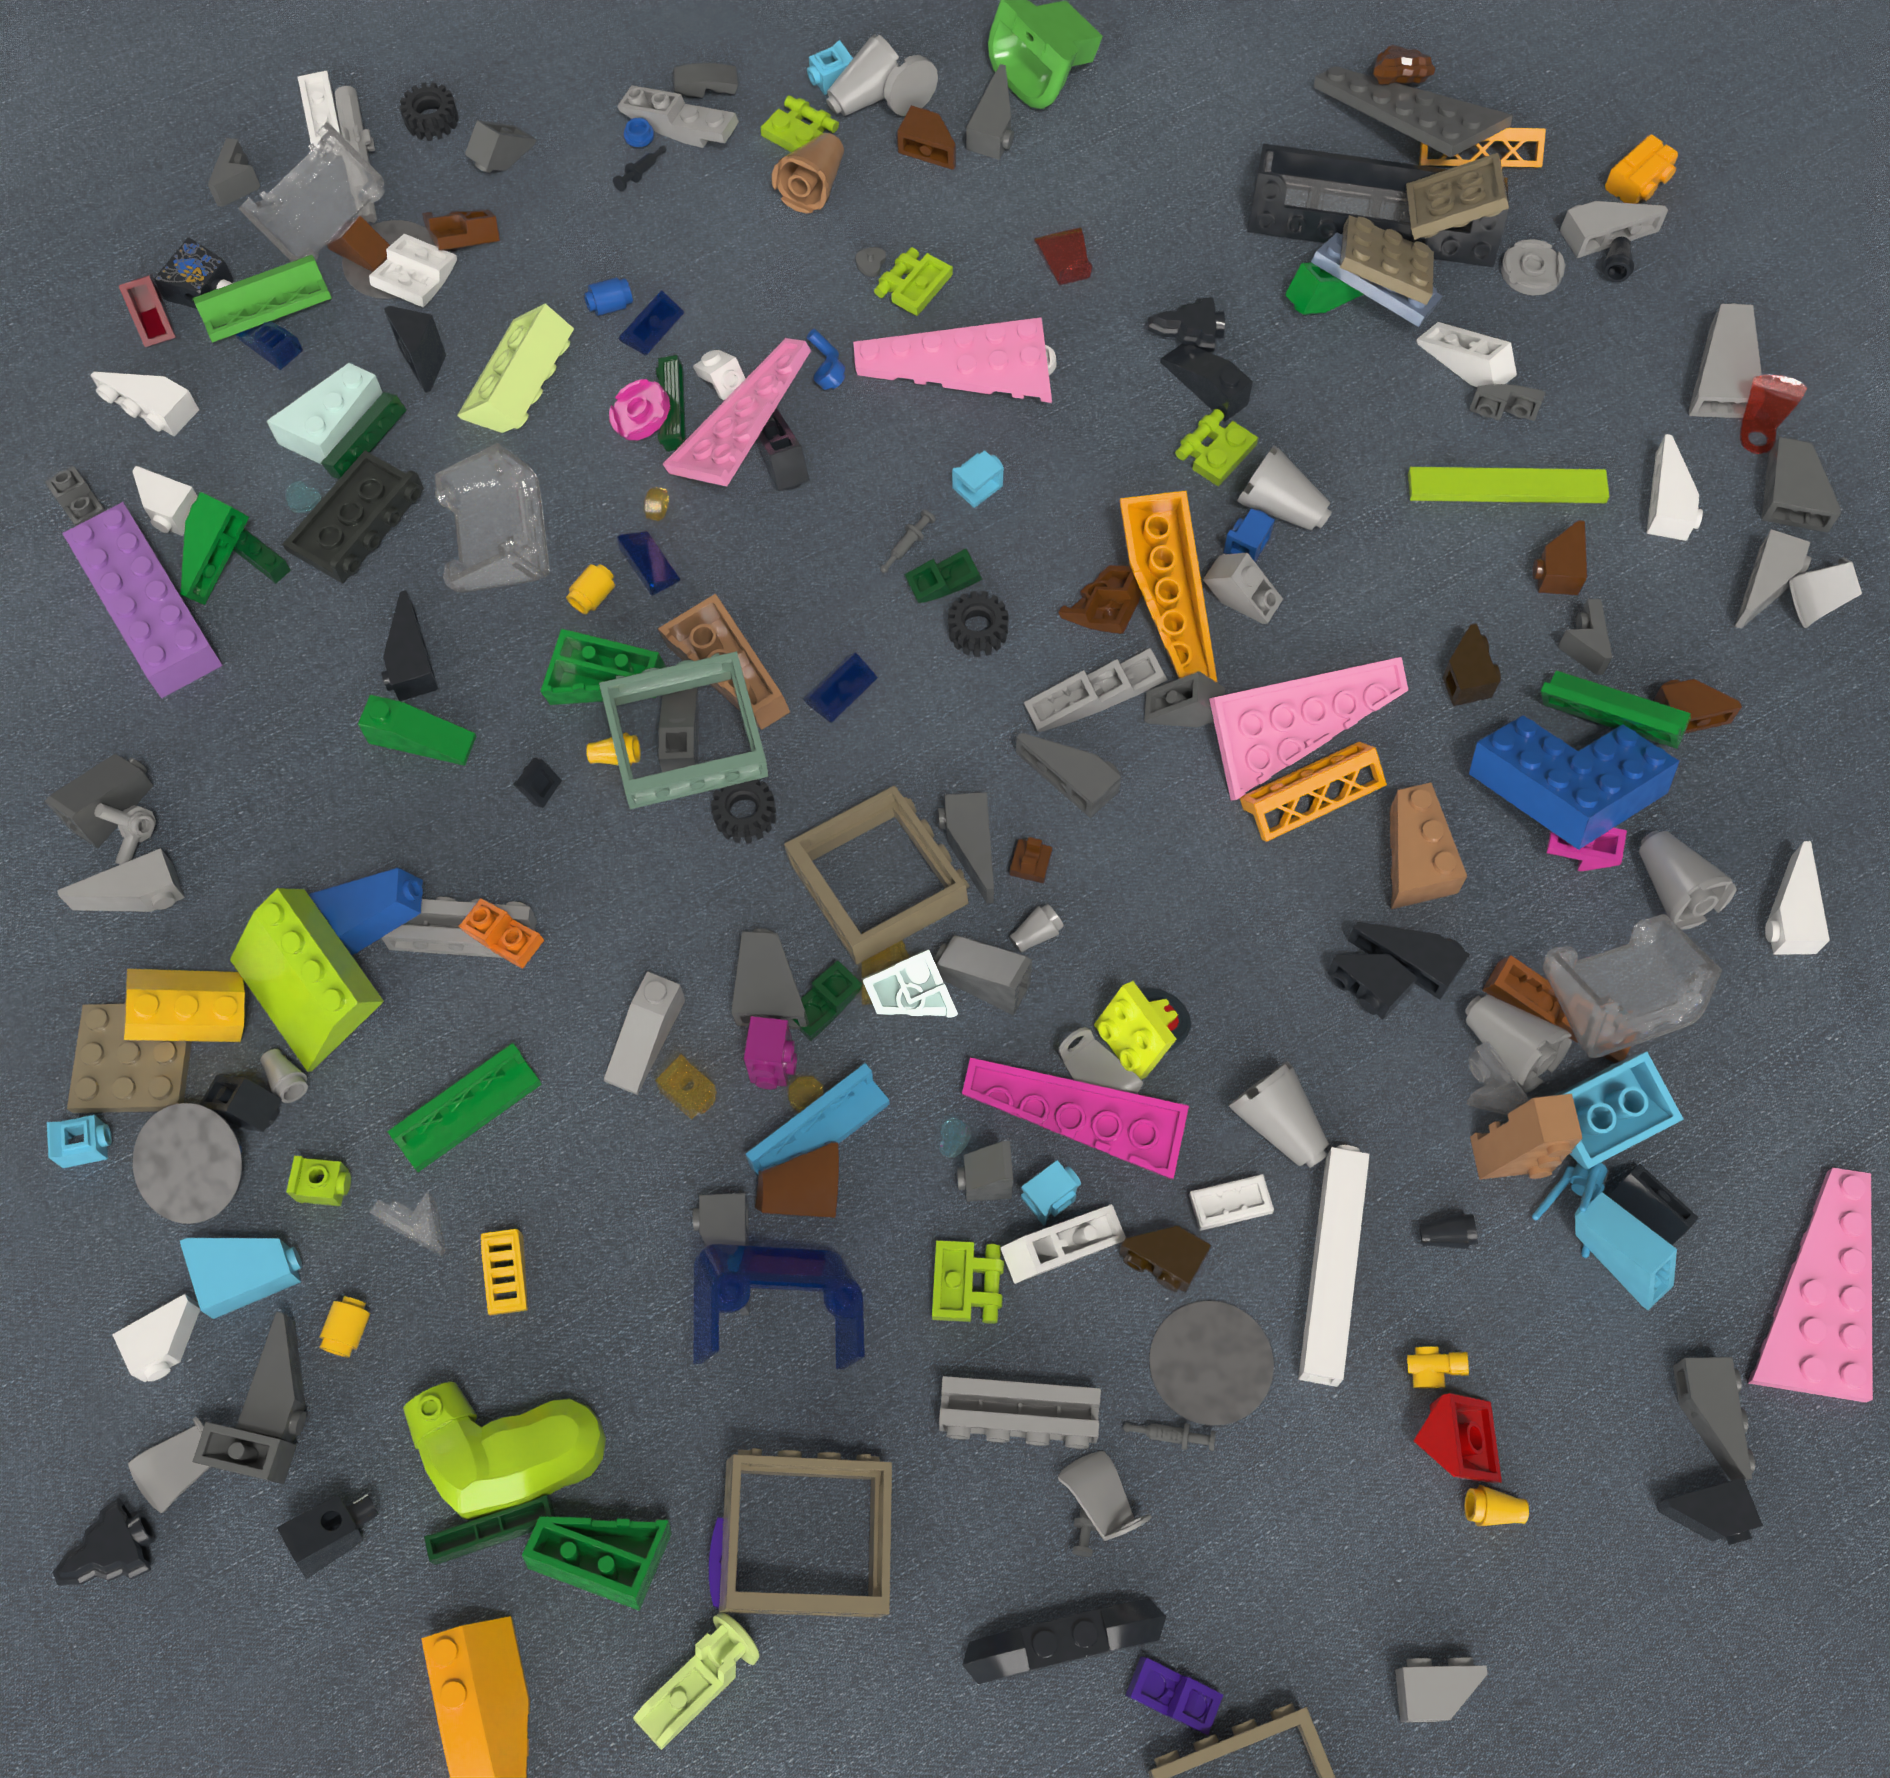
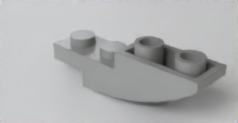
M633 85L617 106L620 112L631 119L643 118L647 120L652 126L653 131L682 143L704 148L708 140L726 143L739 123L734 112L685 104L681 94Z

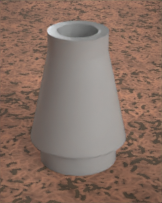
M1047 903L1042 908L1037 906L1009 937L1017 949L1023 953L1027 949L1059 935L1058 931L1064 927V924L1053 908Z
M271 1049L262 1055L260 1062L265 1069L272 1093L281 1098L284 1103H291L300 1099L308 1089L306 1083L307 1076L290 1062L279 1049Z

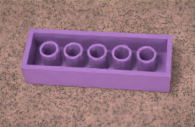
M124 502L62 533L141 669L161 698L223 666Z

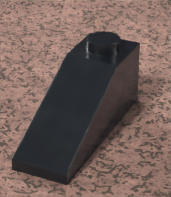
M1180 344L1161 358L1160 363L1212 411L1215 409L1222 411L1224 422L1248 406L1253 381L1231 361L1193 345Z
M776 408L756 439V443L778 490L794 489L800 486L801 483L810 481L802 447Z
M407 590L401 591L398 597L383 655L387 670L381 672L387 691L394 690L399 701L439 690L417 614Z
M1362 922L1356 923L1348 939V942L1367 954H1390L1418 977L1414 984L1441 1000L1470 955L1460 943L1450 938L1446 939L1439 934Z

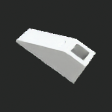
M93 372L91 374L98 387L96 392L102 399L108 403L116 402L126 413L134 418L140 416L158 432L164 430L170 435L175 436L199 411L189 390L164 376Z

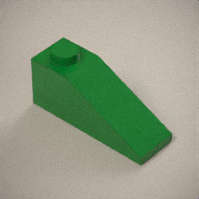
M1301 263L1285 295L1294 304V308L1299 313L1309 315L1313 313H1326L1364 294L1313 263Z
M202 492L199 493L196 501L192 504L190 513L185 521L180 594L205 605L249 516Z
M374 695L369 696L358 722V726L369 744L463 766L466 765L476 739L474 732L404 702Z

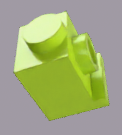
M294 1155L286 1193L296 1202L341 1206L343 1195H347L350 1190L351 1174L342 1162L306 1159L302 1156ZM318 1175H324L323 1180L316 1183Z

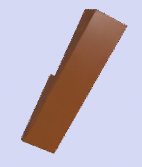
M1512 955L1497 963L1482 991L1565 1029L1572 1035L1568 1038L1615 1064L1625 1059L1638 1033L1578 992L1570 996Z

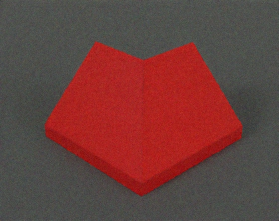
M1451 1393L1441 1395L1429 1405L1430 1415L1413 1441L1453 1477L1501 1483L1491 1402Z

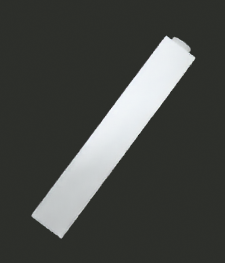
M1339 1145L1337 1148L1331 1147L1325 1160L1298 1380L1335 1387L1344 1378L1369 1154L1362 1153L1359 1148L1350 1145Z

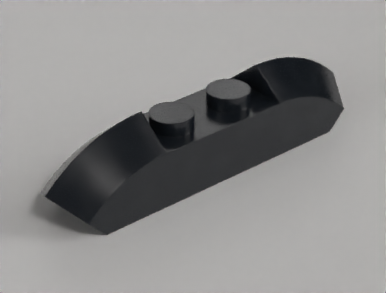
M1143 1599L1021 1627L970 1641L962 1665L977 1684H983L1159 1641L1166 1615L1150 1599Z

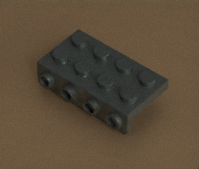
M364 451L284 541L283 546L285 550L343 584L350 575L357 572L366 556L379 546L381 539L390 528L399 523L401 516L409 506L420 498L424 488L418 473L412 470L404 473L369 452Z

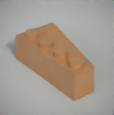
M716 594L658 628L667 647L683 661H697L710 658L716 653L723 655L737 651L757 727L761 730L790 713L782 693ZM732 679L710 684L740 711Z

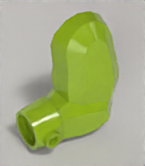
M455 1382L434 1386L415 1396L403 1408L415 1449H419L425 1471L441 1497L466 1520L488 1516L549 1495L565 1486L579 1483L590 1477L603 1460L606 1437L601 1420L589 1406L570 1398L552 1400L521 1415L503 1417L491 1421L483 1427L475 1422L477 1414Z

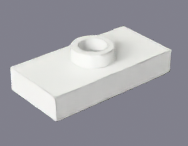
M1263 1174L1191 1191L1189 1194L1199 1231L1272 1214L1274 1211Z

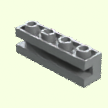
M437 897L436 900L422 899L421 914L382 937L389 950L503 958L459 928V925L480 899H474L471 902H457L449 897ZM514 901L508 902L506 905L493 904L506 911L513 920L535 931L537 920L530 906Z
M947 1376L942 1378L939 1431H946V1437L970 1439V1433L986 1435L987 1441L1005 1443L1010 1442V1437L1026 1438V1444L1037 1446L1049 1445V1440L1065 1441L1066 1447L1075 1449L1089 1448V1443L1097 1442L1099 1435L1100 1388Z

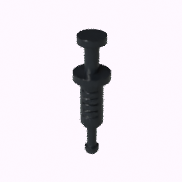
M662 145L656 152L647 153L635 164L628 163L625 166L626 174L622 177L617 175L613 178L614 186L619 191H624L627 188L626 183L630 180L635 183L639 182L642 179V174L656 163V158L666 152V147Z

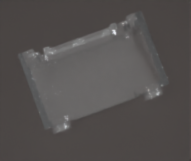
M328 121L316 132L321 137L317 144L318 146L316 147L312 143L308 147L311 152L268 194L263 191L260 194L263 199L262 201L255 203L248 198L238 208L291 262L309 255H313L316 261L319 257L318 252L369 202L375 203L385 192L383 177Z
M496 443L435 474L436 498L442 506L447 507L455 515L459 561L451 560L444 566L443 578L445 585L456 592L464 593L535 582L549 575L550 566L539 480L532 468L499 443Z
M1666 914L1640 920L1633 927L1630 941L1626 945L1578 960V954L1573 947H1555L1547 952L1543 964L1545 975L1580 1047L1591 1058H1598L1692 1025L1704 1014L1722 972V969Z

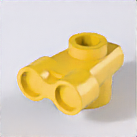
M1415 1347V1355H1407L1408 1374L1413 1375V1388H1445V1374L1469 1376L1467 1352L1439 1354V1347Z

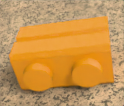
M1648 135L1611 169L1605 189L1615 197L1619 196L1620 200L1624 203L1637 204L1641 199L1649 200L1656 191L1660 182L1666 184L1674 175L1677 169L1674 164L1678 157V152L1667 144L1663 145V142L1654 135Z

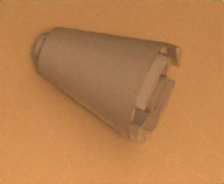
M822 133L777 162L772 172V185L775 190L779 189L783 195L781 200L795 211L807 214L812 213L816 209L820 210L826 204L844 154L842 142L831 133Z

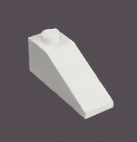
M1437 322L1417 339L1420 347L1472 386L1506 384L1517 375L1511 342Z
M1665 434L1655 456L1647 534L1686 541L1693 528H1699L1703 510L1698 509L1699 493L1672 435Z
M1804 841L1791 856L1766 923L1765 935L1767 941L1771 942L1773 955L1817 954L1830 941L1811 841Z
M1111 1204L1023 1236L1000 1248L1015 1284L1123 1242L1126 1237Z

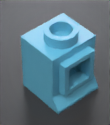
M840 40L832 47L809 56L810 67L807 68V74L811 83L817 85L822 93L826 95L827 90L851 62L853 57Z
M984 450L980 454H975L962 464L961 467L952 469V488L975 508L1003 487L1004 467L995 455H990Z
M95 1115L61 1122H47L48 1158L60 1167L67 1168L108 1159L107 1146H110L112 1143L111 1131L109 1126ZM84 1134V1142L68 1143V1139L73 1138V1136Z
M1057 1160L1021 1187L1024 1192L1021 1194V1198L1042 1225L1045 1226L1051 1213L1055 1217L1075 1202L1077 1187L1081 1185V1181L1069 1166L1064 1169Z

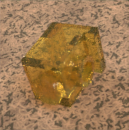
M682 1054L655 1080L660 1093L691 1120L698 1113L704 1114L715 1102V1095L717 1094L715 1085L692 1066ZM690 1081L694 1083L691 1090H683Z

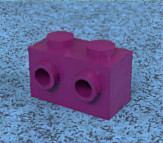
M750 1017L744 1061L750 1082L755 1083L759 1088L772 1090L776 1089L777 1086L787 1087L789 1075H795L797 1053H794L795 1042L792 1041L788 1020Z

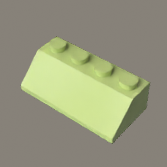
M543 304L513 319L457 416L462 420L501 433L513 428L519 429L528 419L529 414L527 410L530 405L535 403L541 396L543 382L556 370L557 366L554 363L558 356L562 355L569 347L570 341L568 339L574 328L547 304Z

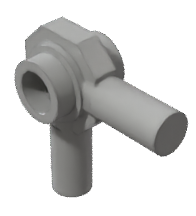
M100 803L94 812L96 817L118 824L120 833L124 837L115 861L119 865L132 860L138 842L141 843L150 838L156 825L152 811L135 805L121 811Z

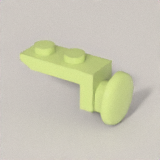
M718 1613L713 1617L717 1630L711 1636L707 1633L695 1644V1656L667 1681L633 1717V1720L661 1750L736 1678V1662L740 1658L751 1665H755L759 1659L758 1648L751 1636L734 1618L726 1613Z

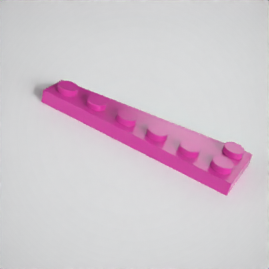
M970 1058L962 1091L964 1096L1174 1180L1189 1109L1188 1105Z

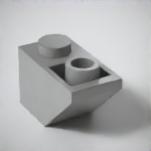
M1248 553L1219 555L1203 579L1222 604L1262 624H1268L1283 600Z
M1430 1658L1406 1659L1407 1667L1395 1670L1400 1722H1443L1451 1720L1487 1676V1665L1474 1666L1473 1658H1449L1448 1666H1432V1659Z

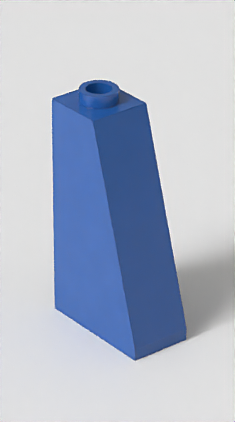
M395 868L308 895L349 953L354 955L421 914L423 880L400 868Z

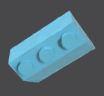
M1648 1052L1630 1056L1555 1094H1572L1583 1139L1575 1146L1570 1155L1584 1169H1589L1684 1120Z

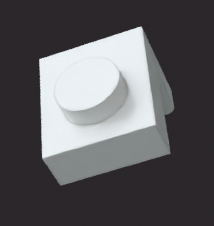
M721 350L707 352L702 356L701 361L693 365L697 376L712 383L719 398L722 400H726L746 379L736 357Z

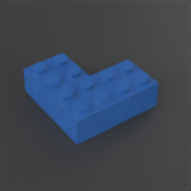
M1523 715L1477 742L1469 775L1580 850L1666 795L1672 784L1679 760L1625 725L1619 726L1580 751H1577L1562 739L1557 738Z

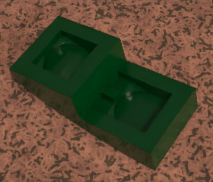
M967 548L938 564L933 558L904 574L919 603L942 598L983 580Z
M836 961L811 983L812 990L801 998L809 1020L808 1027H802L798 1019H792L800 1027L798 1030L810 1041L821 1033L863 988V984L839 961Z

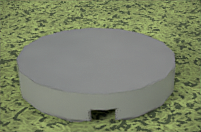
M921 55L905 58L904 61L906 62L901 66L896 65L885 83L884 98L887 100V105L893 112L901 116H906L911 105L923 108L930 101L936 90L938 82L937 69L930 60Z
M1528 239L1521 240L1515 243L1514 247L1508 248L1502 260L1501 273L1506 283L1514 290L1532 296L1544 295L1553 291L1560 284L1566 265L1562 254L1559 251L1556 253L1551 249L1552 245L1545 241Z

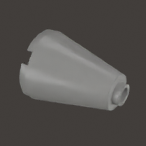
M874 34L870 37L827 90L829 97L826 99V102L836 115L841 113L843 116H847L885 99V83L892 69L898 65L896 60L899 59V56L882 36Z
M1274 445L1237 499V502L1243 506L1254 510H1261L1270 516L1311 531L1315 526L1321 529L1332 511L1327 509L1330 505L1328 499Z
M1653 831L1643 838L1639 854L1669 921L1677 929L1684 930L1701 925L1707 921L1704 916L1713 908L1719 913L1732 900L1736 892V886L1733 884L1732 879L1670 832Z
M1486 995L1482 998L1477 996L1469 1003L1465 1011L1468 1015L1466 1018L1467 1025L1514 1084L1524 1093L1532 1091L1544 1082L1538 1076L1547 1069L1552 1073L1563 1060L1572 1043L1568 1038L1572 1035L1565 1029L1491 995Z
M1289 1061L1284 1062L1271 1071V1074L1259 1080L1229 1104V1107L1235 1114L1299 1167L1306 1163L1311 1168L1328 1155L1324 1150L1329 1145L1327 1138Z

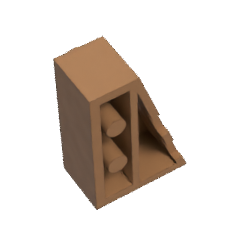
M1432 783L1398 790L1390 807V849H1392L1391 909L1458 894L1467 878V874Z
M1572 1094L1533 1098L1509 1112V1121L1501 1126L1500 1121L1493 1122L1488 1125L1490 1133H1475L1470 1136L1479 1180L1529 1174L1531 1179L1548 1177L1552 1175V1171L1562 1164L1565 1157L1572 1153L1575 1146L1583 1139Z

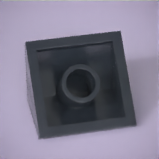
M393 306L383 308L400 352L424 392L431 391L446 357L433 316Z

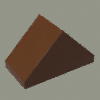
M361 216L346 223L327 244L329 250L372 272L387 260L386 249L390 246Z

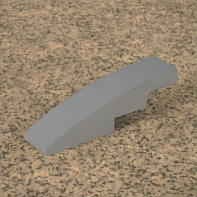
M1149 648L1121 664L1116 659L1088 675L1083 670L1025 701L1024 704L1037 731L1043 732L1117 705L1167 681V678L1152 649Z

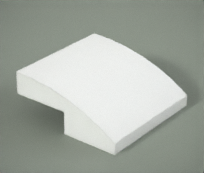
M403 234L386 249L387 260L369 275L370 285L424 307L448 278L457 261V255L445 250H438L436 246Z

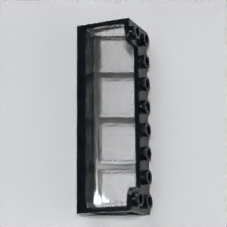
M1263 143L1248 232L1326 243L1336 233L1343 234L1344 224L1349 215L1355 218H1367L1374 226L1385 231L1387 229L1394 230L1404 239L1413 243L1418 241L1426 244L1434 251V259L1494 267L1509 209L1503 210L1493 217L1484 216L1472 220L1463 227H1451L1439 231V233L1432 237H1421L1414 240L1411 230L1406 184L1448 169ZM1504 177L1505 188H1506L1507 199H1508V205H1509V198H1508V178Z

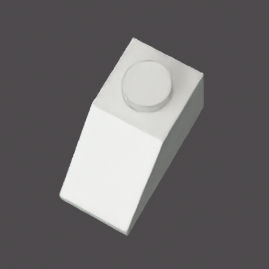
M135 466L133 475L143 508L150 517L151 524L161 532L168 533L171 531L183 536L185 521L190 513L192 504L198 497L191 486Z
M184 1294L112 1334L132 1376L143 1382L155 1381L170 1372V1367L181 1361L200 1312V1307L195 1300Z

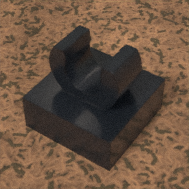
M533 758L513 785L534 806L544 808L562 780L542 759Z

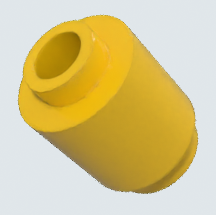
M590 564L570 586V593L566 596V599L582 614H588L590 610L595 611L615 587L612 580L614 578L613 574L601 564L598 566Z
M346 1296L343 1297L342 1302L333 1301L320 1334V1338L323 1340L319 1348L326 1352L349 1358L352 1350H357L370 1317V1313L364 1310L366 1303Z

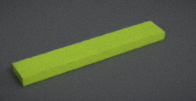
M1410 467L1408 471L1410 501L1607 503L1610 497L1606 469Z

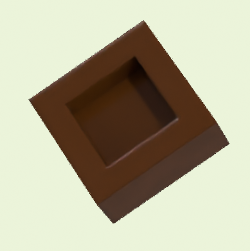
M1028 837L1027 841L1018 839L1010 868V876L1044 884L1053 847L1043 845L1042 840Z

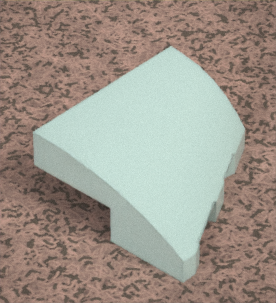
M929 949L862 978L877 1014L946 1017L958 1015Z

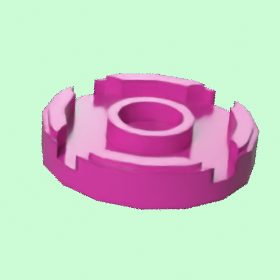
M639 379L631 382L616 395L617 401L614 407L611 405L609 410V421L613 429L627 440H640L649 437L661 427L667 418L670 409L669 396L664 388L655 381L649 382L647 379Z

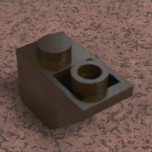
M1477 623L1471 624L1449 660L1442 677L1453 707L1492 698L1498 684L1501 682L1499 667L1497 664H1493L1489 655L1488 640L1485 635H1481Z
M1174 1226L1125 1238L1119 1255L1124 1257V1263L1138 1272L1147 1270L1157 1276V1282L1166 1289L1177 1292L1179 1289L1186 1293L1212 1245L1185 1229Z

